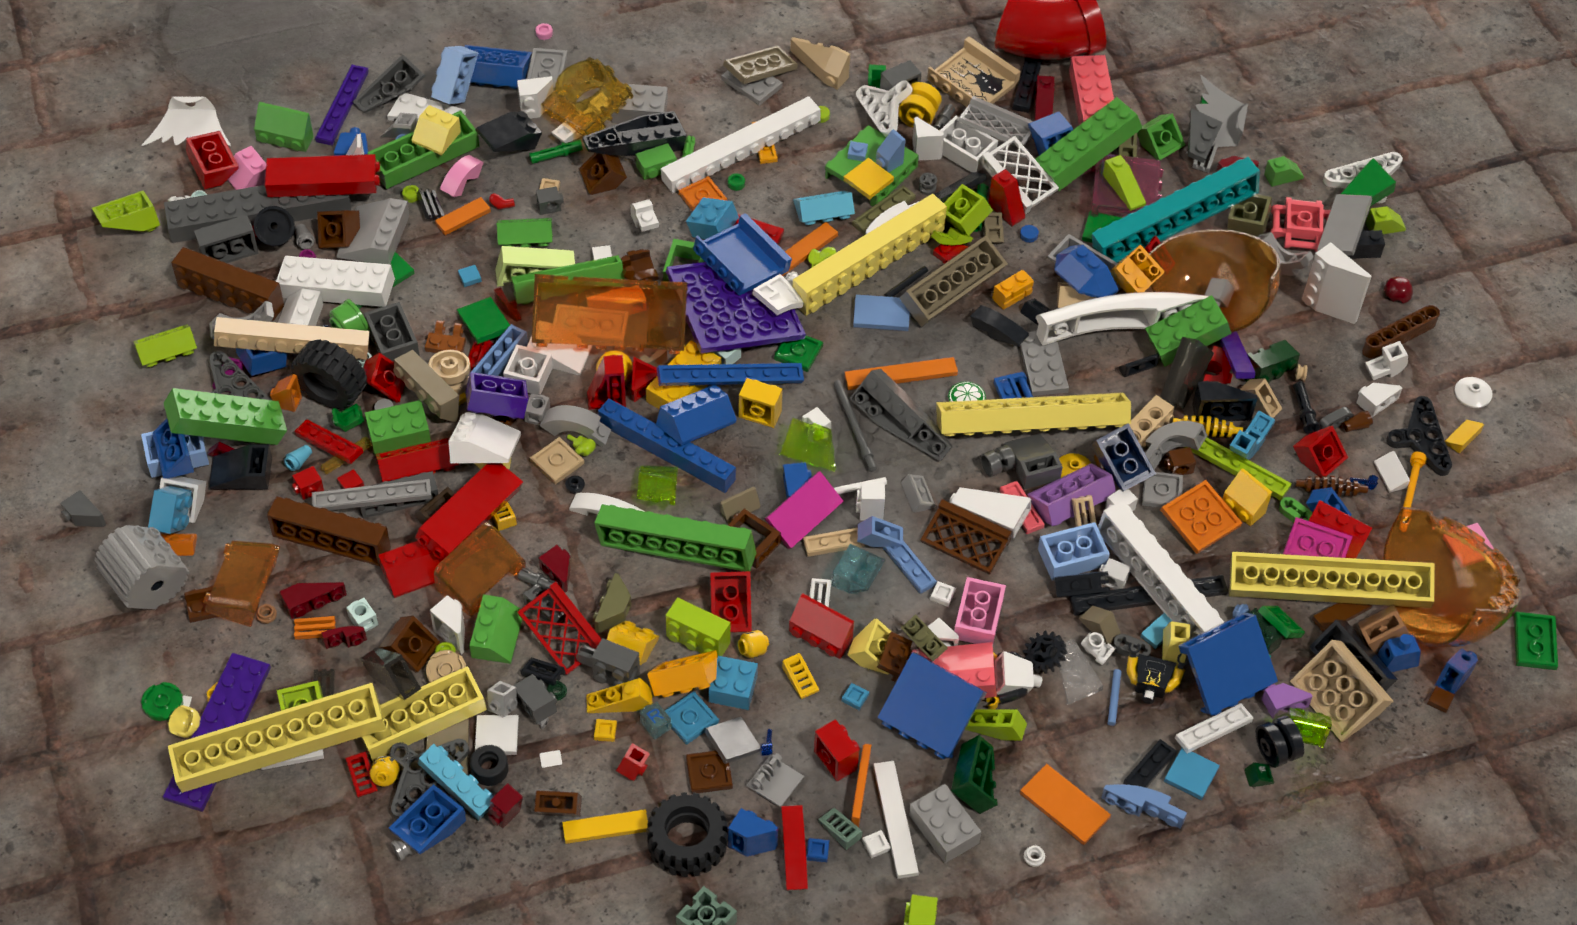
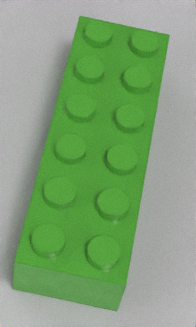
M1116 97L1035 158V160L1059 187L1058 191H1060L1142 129L1138 115Z
M461 110L452 114L459 117L461 133L443 155L412 143L414 132L367 152V154H375L376 161H380V172H377V175H379L380 181L386 189L480 147L478 133Z
M172 388L164 401L171 433L278 445L287 432L279 401Z

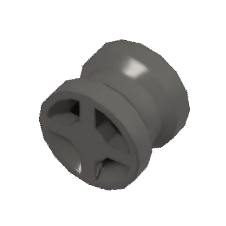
M932 173L922 174L919 181V191L924 195L934 194L937 177Z

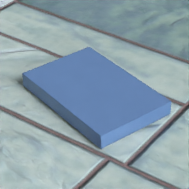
M856 295L853 327L908 331L910 312L899 297Z

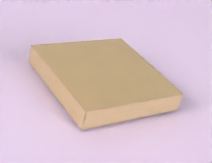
M558 437L530 457V462L556 485L584 464V459Z

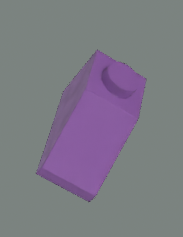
M1282 683L1268 686L1264 691L1262 701L1272 719L1309 707L1313 696L1309 692Z

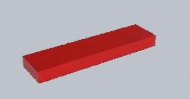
M308 419L294 430L295 436L349 464H352L364 453L362 447Z

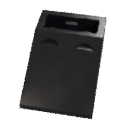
M249 444L215 455L209 488L268 490L272 465L270 446Z

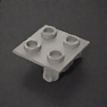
M776 753L767 758L746 786L781 807L804 776L782 763L781 755Z

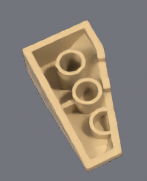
M791 38L790 51L823 83L838 90L849 78L850 53L836 46L825 47L822 43L815 45L811 44L808 40Z

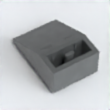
M1041 434L1004 443V445H1008L1015 455V470L1024 489L1051 483L1061 478L1063 468L1054 449Z

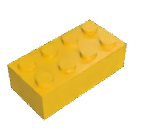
M691 340L668 365L721 364V357L712 352L700 354L697 344ZM657 376L646 388V402L660 410V406L705 389L708 385L659 386Z

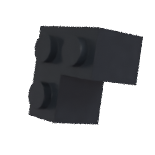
M1363 228L1354 255L1347 256L1350 259L1381 258L1385 247L1382 230L1364 231Z

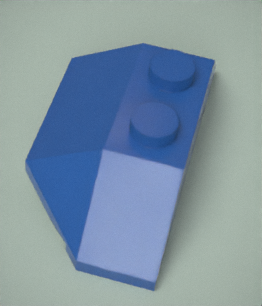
M1085 245L1070 246L1057 254L1055 272L1078 293L1091 297H1104L1118 292V287L1108 266Z

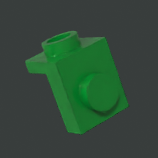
M357 403L342 412L336 408L332 409L334 425L340 427L345 432L364 422L361 407Z

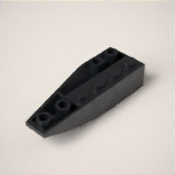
M675 111L642 115L583 136L582 140L588 152L615 156H636L637 153L667 143L673 152L681 151L684 149L687 134Z

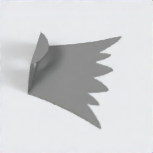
M1201 75L1202 82L1208 94L1202 93L1201 95L1208 104H1197L1196 108L1199 112L1223 122L1213 144L1215 142L1219 143L1218 147L1238 146L1244 130L1248 103L1243 104Z

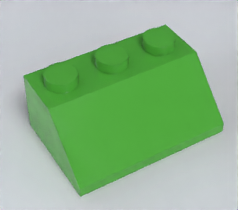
M259 102L254 126L256 140L262 143L306 152L314 138L309 113Z
M552 218L498 220V245L513 247V244H520V247H529L531 243H538V246H549V242H553Z
M483 595L470 642L471 658L511 664L522 623V618L517 613L520 610L519 607L503 597Z

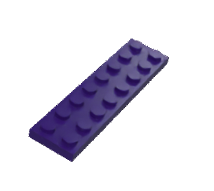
M232 653L201 716L199 727L191 738L246 722L271 669L270 664ZM173 774L163 798L166 801L203 812L217 782L182 793L175 782Z

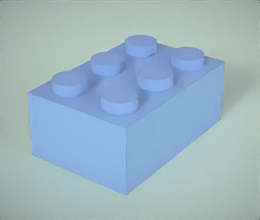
M463 46L445 47L441 53L442 60L436 71L437 78L432 86L431 97L447 104L465 102L479 53Z
M153 432L141 434L151 478L162 476ZM185 435L193 468L209 465L204 437Z
M1095 522L1040 536L1038 551L1052 581L1058 576L1075 575L1099 569L1102 564L1106 565L1110 554Z

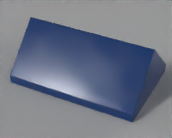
M166 418L153 432V437L163 478L168 479L192 473L194 470L185 434L171 433L168 419Z

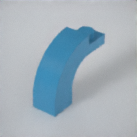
M1258 411L1246 431L1239 430L1230 444V450L1247 460L1251 459L1264 443L1267 434L1275 423V419Z

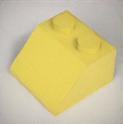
M428 105L419 116L412 137V143L443 155L461 133L459 117Z

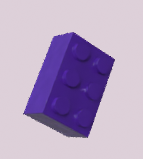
M470 372L466 387L467 410L474 413L482 412L493 416L503 415L513 419H524L529 399L526 380Z

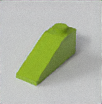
M1119 155L1105 160L1103 176L1129 210L1132 211L1145 206L1146 201L1130 166L1123 157Z
M975 709L965 730L1000 740L1022 741L1027 723L1018 710Z

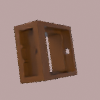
M744 508L740 513L734 515L728 526L740 528L746 523L766 536L765 540L756 548V556L752 566L757 569L781 544V532Z

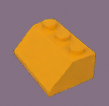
M717 650L665 661L648 672L647 675L654 697L662 695L665 698L674 695V692L677 691L683 694L692 691V688L698 687L699 690L710 687V683L716 679Z

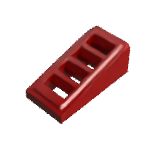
M366 751L347 757L346 761L357 797L377 792V786L370 777L371 766ZM365 762V765L353 768L354 764ZM367 769V772L355 775V772ZM369 776L370 778L359 783L357 782L358 779ZM371 783L372 787L360 791L359 787Z

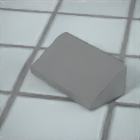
M908 474L902 480L901 485L912 512H920L936 507L923 476Z

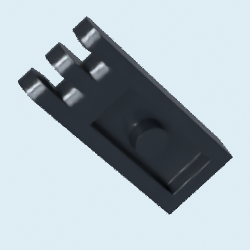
M1108 571L1055 577L1057 597L1110 591V587H1102V584L1109 583V579L1101 580V576H1108Z

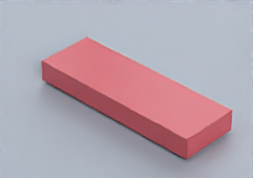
M1018 481L1000 487L1002 494L1027 497ZM1032 503L1031 510L1022 524L1026 534L1040 530L1045 525Z

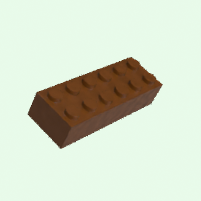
M182 247L171 262L177 285L182 289H188L198 295H204L214 301H220L230 307L241 309L246 313H254L265 301L271 302L274 312L272 321L276 319L284 307L279 282Z
M276 496L267 514L272 536L275 538L380 566L378 555L391 549L387 526L381 523L368 522L363 518L350 517L344 513L332 512L326 508H318L308 503H299L290 498Z

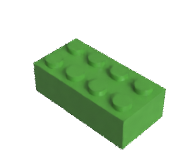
M1212 295L1145 328L1148 338L1156 353L1159 354L1164 367L1231 334L1228 321Z

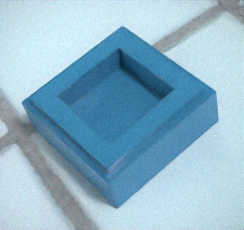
M476 265L458 270L464 287L482 282Z
M851 683L841 702L860 710L869 696V691Z

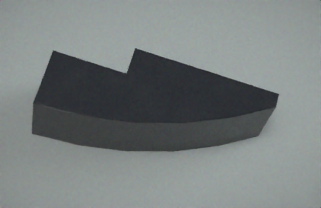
M980 305L970 316L973 327L987 331L990 338L1019 347L1029 336V333L1017 323L983 305Z

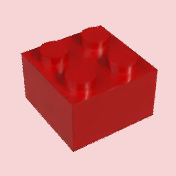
M835 719L815 731L814 752L836 781L843 779L858 769L860 748L855 740L850 739L844 725H840Z

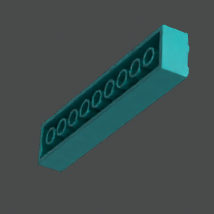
M1249 157L1240 159L1234 164L1223 167L1219 171L1207 175L1205 178L1193 182L1181 190H1176L1173 194L1160 198L1158 201L1146 205L1118 221H1113L1106 227L1097 229L1092 233V247L1118 263L1139 245L1145 249L1154 236H1157L1161 242L1258 194L1260 170Z

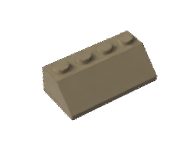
M414 350L394 359L393 371L396 377L400 378L407 388L412 390L418 399L429 407L432 413H435L441 419L452 422L458 421L459 395Z

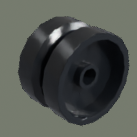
M269 206L260 210L253 224L258 239L271 246H280L287 243L293 237L295 231V221L292 215L284 208L278 206ZM273 222L278 225L275 230L271 228Z
M1284 715L1274 719L1272 723L1267 722L1256 727L1255 735L1258 748L1265 761L1271 767L1276 768L1286 764L1287 761L1291 762L1303 757V739L1298 727L1290 717Z

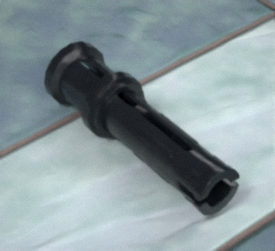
M1302 381L1293 384V389L1301 411L1299 417L1304 424L1303 431L1306 434H1311L1320 429V424L1315 418L1316 411L1311 408L1305 383Z

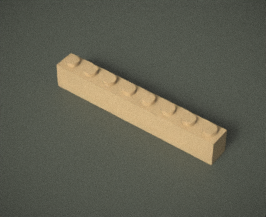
M216 318L214 346L299 354L308 342L321 339L322 341L328 340L330 343L338 344L339 347H343L349 354L355 356V359L367 360L369 331Z

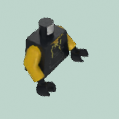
M1130 642L1128 644L1130 656H1128L1127 675L1130 682L1135 685V691L1143 694L1142 701L1152 704L1155 697L1163 698L1165 693H1170L1180 684L1185 671L1183 668L1189 664V659L1187 658L1186 663H1181L1180 657L1182 653L1179 654L1177 657L1179 664L1176 666L1175 662L1138 654L1137 657L1136 653L1140 651L1141 646L1138 643L1137 650L1132 651Z

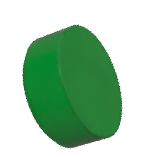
M738 173L731 174L728 177V187L733 191L742 190L745 187L744 176Z

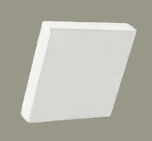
M477 715L475 750L484 745H495L504 750L506 755H517L519 716Z

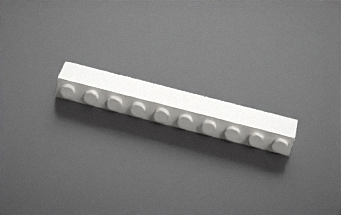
M808 96L662 167L661 179L669 190L675 193L692 183L713 175L717 171L742 161L752 154L758 153L766 145L768 147L811 125H815L820 121L821 109Z

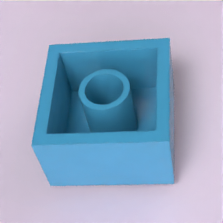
M703 197L686 223L692 237L696 238V236H699L701 239H707L732 227L739 216L733 201Z
M173 486L154 490L148 528L154 527L159 532L168 534L185 529L189 523L188 510L193 501L191 497L192 491Z
M718 656L716 679L711 682L709 688V702L749 710L758 676V663Z

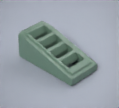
M836 808L831 809L818 819V822L845 850L862 838V831ZM833 815L836 817L830 823L826 821ZM838 821L841 822L838 826L833 827ZM844 826L846 827L842 832H839V831H838V830H840L842 827H844ZM850 831L851 834L845 837L844 835Z

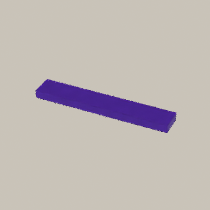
M351 65L315 137L317 143L333 145L353 105V101L356 99L369 73L367 67Z
M1229 325L1231 334L1219 341L1235 378H1255V370L1235 326Z

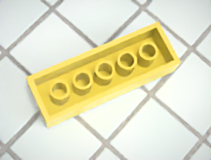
M467 666L381 704L380 707L386 729L361 738L372 761L380 756L390 754L392 746L396 743L402 742L410 745L486 711L485 701Z

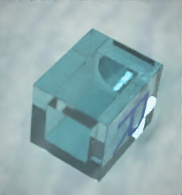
M658 702L645 706L640 712V722L654 739L671 730V718Z

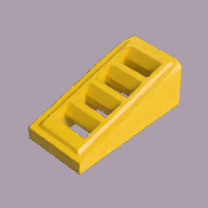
M508 502L498 511L506 510L505 512L496 513L492 517L498 531L517 525L516 517Z
M800 653L782 661V669L801 699L819 692V688ZM806 677L805 680L798 683V680ZM808 684L811 685L808 688H805L803 690L801 689V687L806 686Z

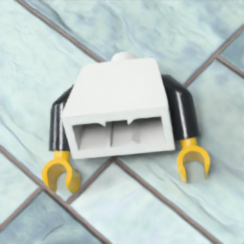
M1003 651L997 655L993 652L996 690L999 697L986 698V702L994 701L993 704L988 705V709H996L998 703L1005 704L1023 698L1033 687L1039 688L1041 686L1042 676L1033 674V664L1031 661L1024 659L1015 651Z

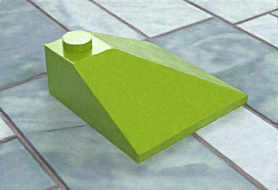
M144 191L92 207L102 227L152 231L157 226H160L155 208Z

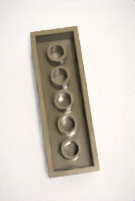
M984 236L912 286L899 299L918 324L923 327L1001 272L1008 263L988 237Z

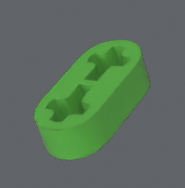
M1291 497L1283 498L1279 505L1280 513L1292 522L1295 521L1296 517L1304 516L1307 517L1304 520L1308 521L1312 514L1308 508Z

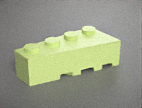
M502 246L495 269L497 286H504L503 283L512 282L511 277L575 264L574 251Z

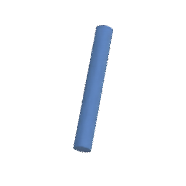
M1119 669L1113 671L1108 725L1110 726L1116 725L1121 670Z

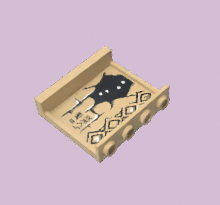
M968 37L964 41V48L935 70L932 67L928 68L927 80L967 107L973 96L991 104L995 103L1019 83L1020 71L971 37Z

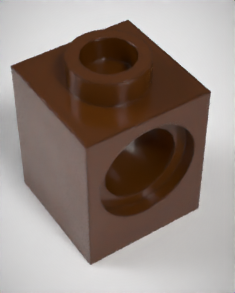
M1188 447L1168 451L1164 464L1170 474L1187 475L1194 473L1196 460L1191 448Z

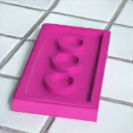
M819 471L768 515L765 520L770 526L781 532L782 542L788 549H791L835 510L843 500L821 471Z

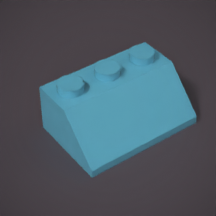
M848 191L793 199L799 221L805 222V225L815 224V220L821 219L822 222L833 221V217L846 219L850 218V214H855L852 192Z

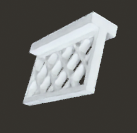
M1016 136L990 153L986 152L982 155L981 164L992 177L1003 171L1006 166L1016 167L1015 174H1012L1016 179L1027 180L1026 187H1019L1025 214L1059 189ZM1014 143L1018 147V152L1008 151V146ZM997 153L1005 154L1004 161L996 160L994 155ZM1007 155L1017 156V162H1006ZM1019 157L1027 158L1029 165L1019 164ZM1018 168L1028 169V175H1017ZM1030 170L1038 171L1040 178L1030 177ZM1029 181L1039 182V188H1028ZM1041 183L1049 184L1052 189L1049 191L1041 190ZM1028 192L1038 193L1037 199L1032 202L1027 197Z

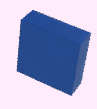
M808 838L806 860L827 862L830 840Z

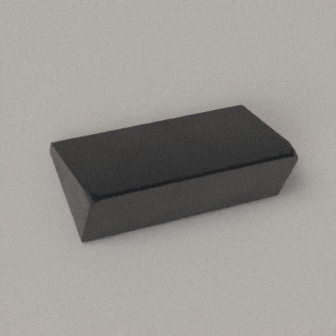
M1037 299L1025 301L1021 314L1039 325L1036 316L1052 310Z
M1157 353L1119 366V370L1123 377H1128L1157 367L1159 354Z

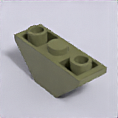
M617 573L614 574L612 580L608 581L607 593L600 600V610L595 612L593 617L595 631L598 633L625 622L631 608V595Z
M916 614L901 627L931 662L935 661L948 649Z

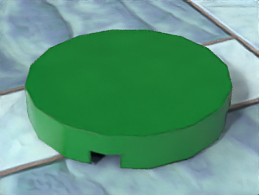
M168 682L150 686L144 692L141 699L142 708L146 716L156 721L169 720L173 711L184 704L183 695L179 687Z

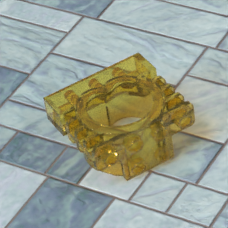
M588 57L587 60L579 61L567 67L558 76L554 91L541 105L548 116L560 123L565 122L576 130L577 133L586 136L605 129L606 125L604 122L606 120L611 121L613 119L611 115L613 113L618 114V108L621 105L624 107L627 104L625 100L627 98L632 99L634 96L631 92L632 88L627 83H621L615 77V72L609 65L605 66L598 59L594 60ZM600 88L591 97L576 102L578 98L585 92L592 89Z

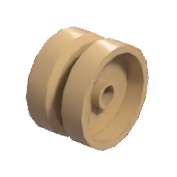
M444 350L434 354L430 358L428 365L458 395L465 393L471 371L469 358L457 350Z

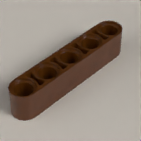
M1433 305L1425 306L1370 334L1366 338L1362 350L1363 355L1371 359L1383 354V347L1398 341L1403 344L1433 329L1439 318L1440 310Z

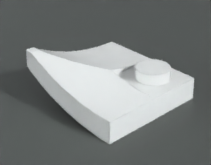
M781 274L753 289V295L776 315L791 309L802 308L804 304L793 286Z

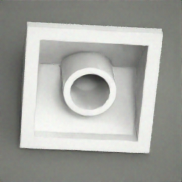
M914 118L912 143L914 152L919 155V160L941 159L944 133L920 118Z

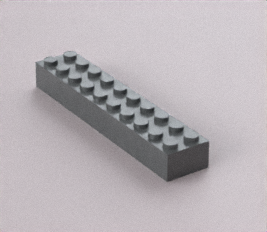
M265 185L164 202L167 226L172 243L196 239L194 230L244 215L248 216L251 226H253L259 211L269 206L284 208L292 215L294 221L317 218V212L351 210L349 194L267 197Z

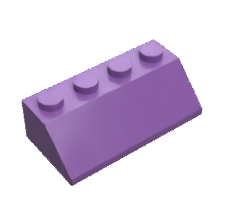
M1089 464L1027 495L1041 519L1051 526H1055L1068 518L1074 517L1072 498L1092 495L1093 505L1095 506L1101 502H1106L1107 498L1115 493L1116 490L1112 474L1093 464ZM1085 501V508H1086V510H1088V503H1087V501Z

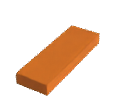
M480 197L435 220V223L442 233L447 235L490 213L491 208Z

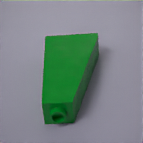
M1373 158L1341 194L1371 196V207L1395 191L1396 181Z

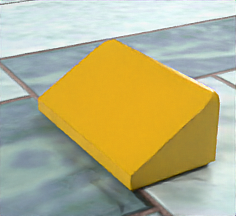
M1466 420L1445 440L1446 445L1460 454L1481 433L1484 424Z

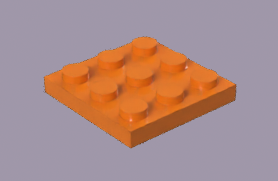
M1204 480L1162 506L1160 510L1196 554L1242 525L1241 520L1207 480Z

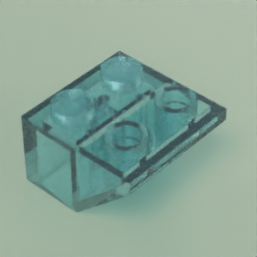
M850 544L832 573L831 586L849 594L868 591L886 559Z

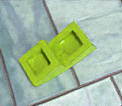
M951 227L948 234L933 230L931 235L937 242L945 245H960L973 240L970 235L968 236L962 231Z

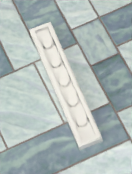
M894 761L874 763L873 768L897 879L918 876L919 871Z

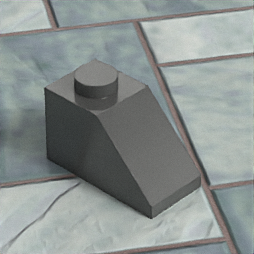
M81 490L60 503L63 509L61 511L62 516L66 521L70 520L75 526L104 527L106 525L102 513Z

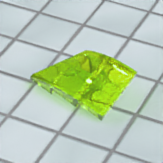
M792 418L780 455L835 472L836 465L831 429L816 423L808 424Z
M640 466L637 499L657 503L667 500L670 505H675L678 467Z

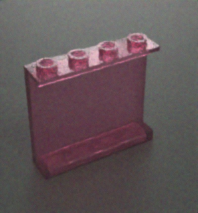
M1108 154L1095 164L1091 205L1092 217H1098L1099 210L1130 214L1144 207L1142 206L1130 211L1103 176L1105 160L1119 155ZM1122 156L1133 172L1146 205L1158 201L1161 198V194H1158V191L1161 192L1162 181H1159V178L1162 179L1163 168H1160L1161 160Z

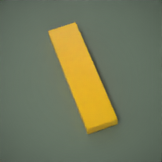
M645 809L564 821L562 823L565 844L647 832L648 819Z

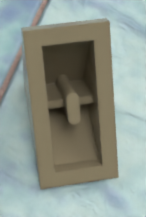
M1092 606L1079 618L1092 633L1097 632L1101 634L1106 644H1111L1115 637L1121 634L1111 611Z

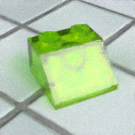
M1289 708L1287 716L1298 727L1303 743L1324 747L1332 728L1331 717L1322 713L1304 711L1300 708Z

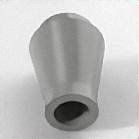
M298 224L295 227L297 245L302 249H309L314 244V236L304 224Z

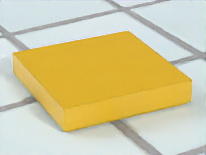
M867 158L846 174L844 181L870 200L892 183L894 176L870 158Z

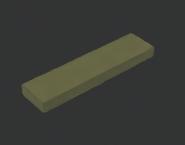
M902 185L852 221V226L863 235H866V230L880 214L903 201L908 205L915 200L916 195Z

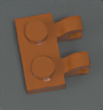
M437 320L435 333L429 332L425 352L438 353L444 350H457L463 353L466 343L465 337H462L464 331L462 329L463 324H454L453 336L444 335L445 327L443 326L445 322Z

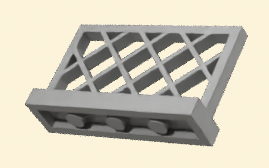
M975 96L971 98L970 104L958 120L962 124L1005 142L1016 136L1024 146L1032 138L1028 123L1033 121Z

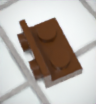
M223 584L212 585L203 589H193L184 593L190 623L230 615L228 597Z
M890 632L876 668L893 675L891 681L895 682L904 669L905 662L908 661L913 652L910 649L913 641Z

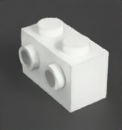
M861 482V490H857L856 513H860V520H866L871 516L883 520L885 483Z

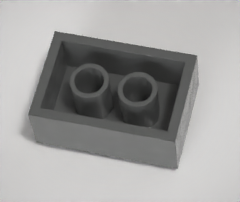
M247 215L194 230L199 253L229 263L259 254L254 231Z
M400 302L364 313L369 326V334L378 353H381L393 362L394 359L411 350H414L420 356L418 342Z

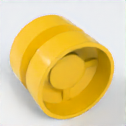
M924 82L912 83V93L900 103L898 116L903 123L914 128V118L916 117L931 125L942 102V97L939 91L930 84Z

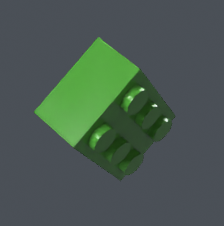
M420 400L365 412L374 454L431 442L426 416Z

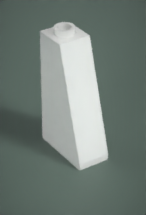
M960 487L957 493H953L950 498V503L1012 531L1011 538L1013 539L1031 510V499L1016 495Z

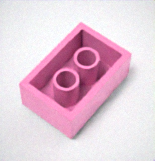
M967 577L954 630L959 635L960 641L974 644L994 643L1006 585Z

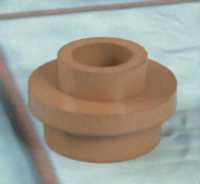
M263 604L258 608L256 616L258 621L267 624L276 619L277 611L270 604Z

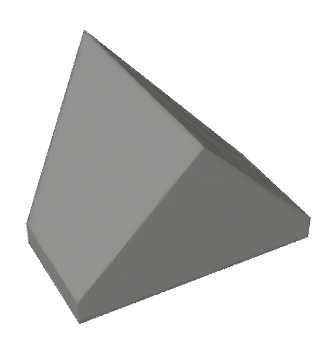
M400 113L395 122L380 137L396 138L400 134L407 135L414 132L417 124V114Z

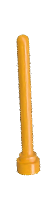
M1413 452L1411 454L1410 463L1412 471L1398 526L1400 531H1404L1407 527L1419 471L1426 462L1427 457L1422 452Z

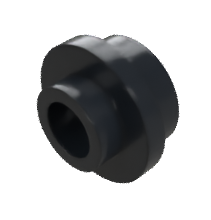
M576 475L569 477L565 482L566 489L572 494L582 492L585 487L584 479Z

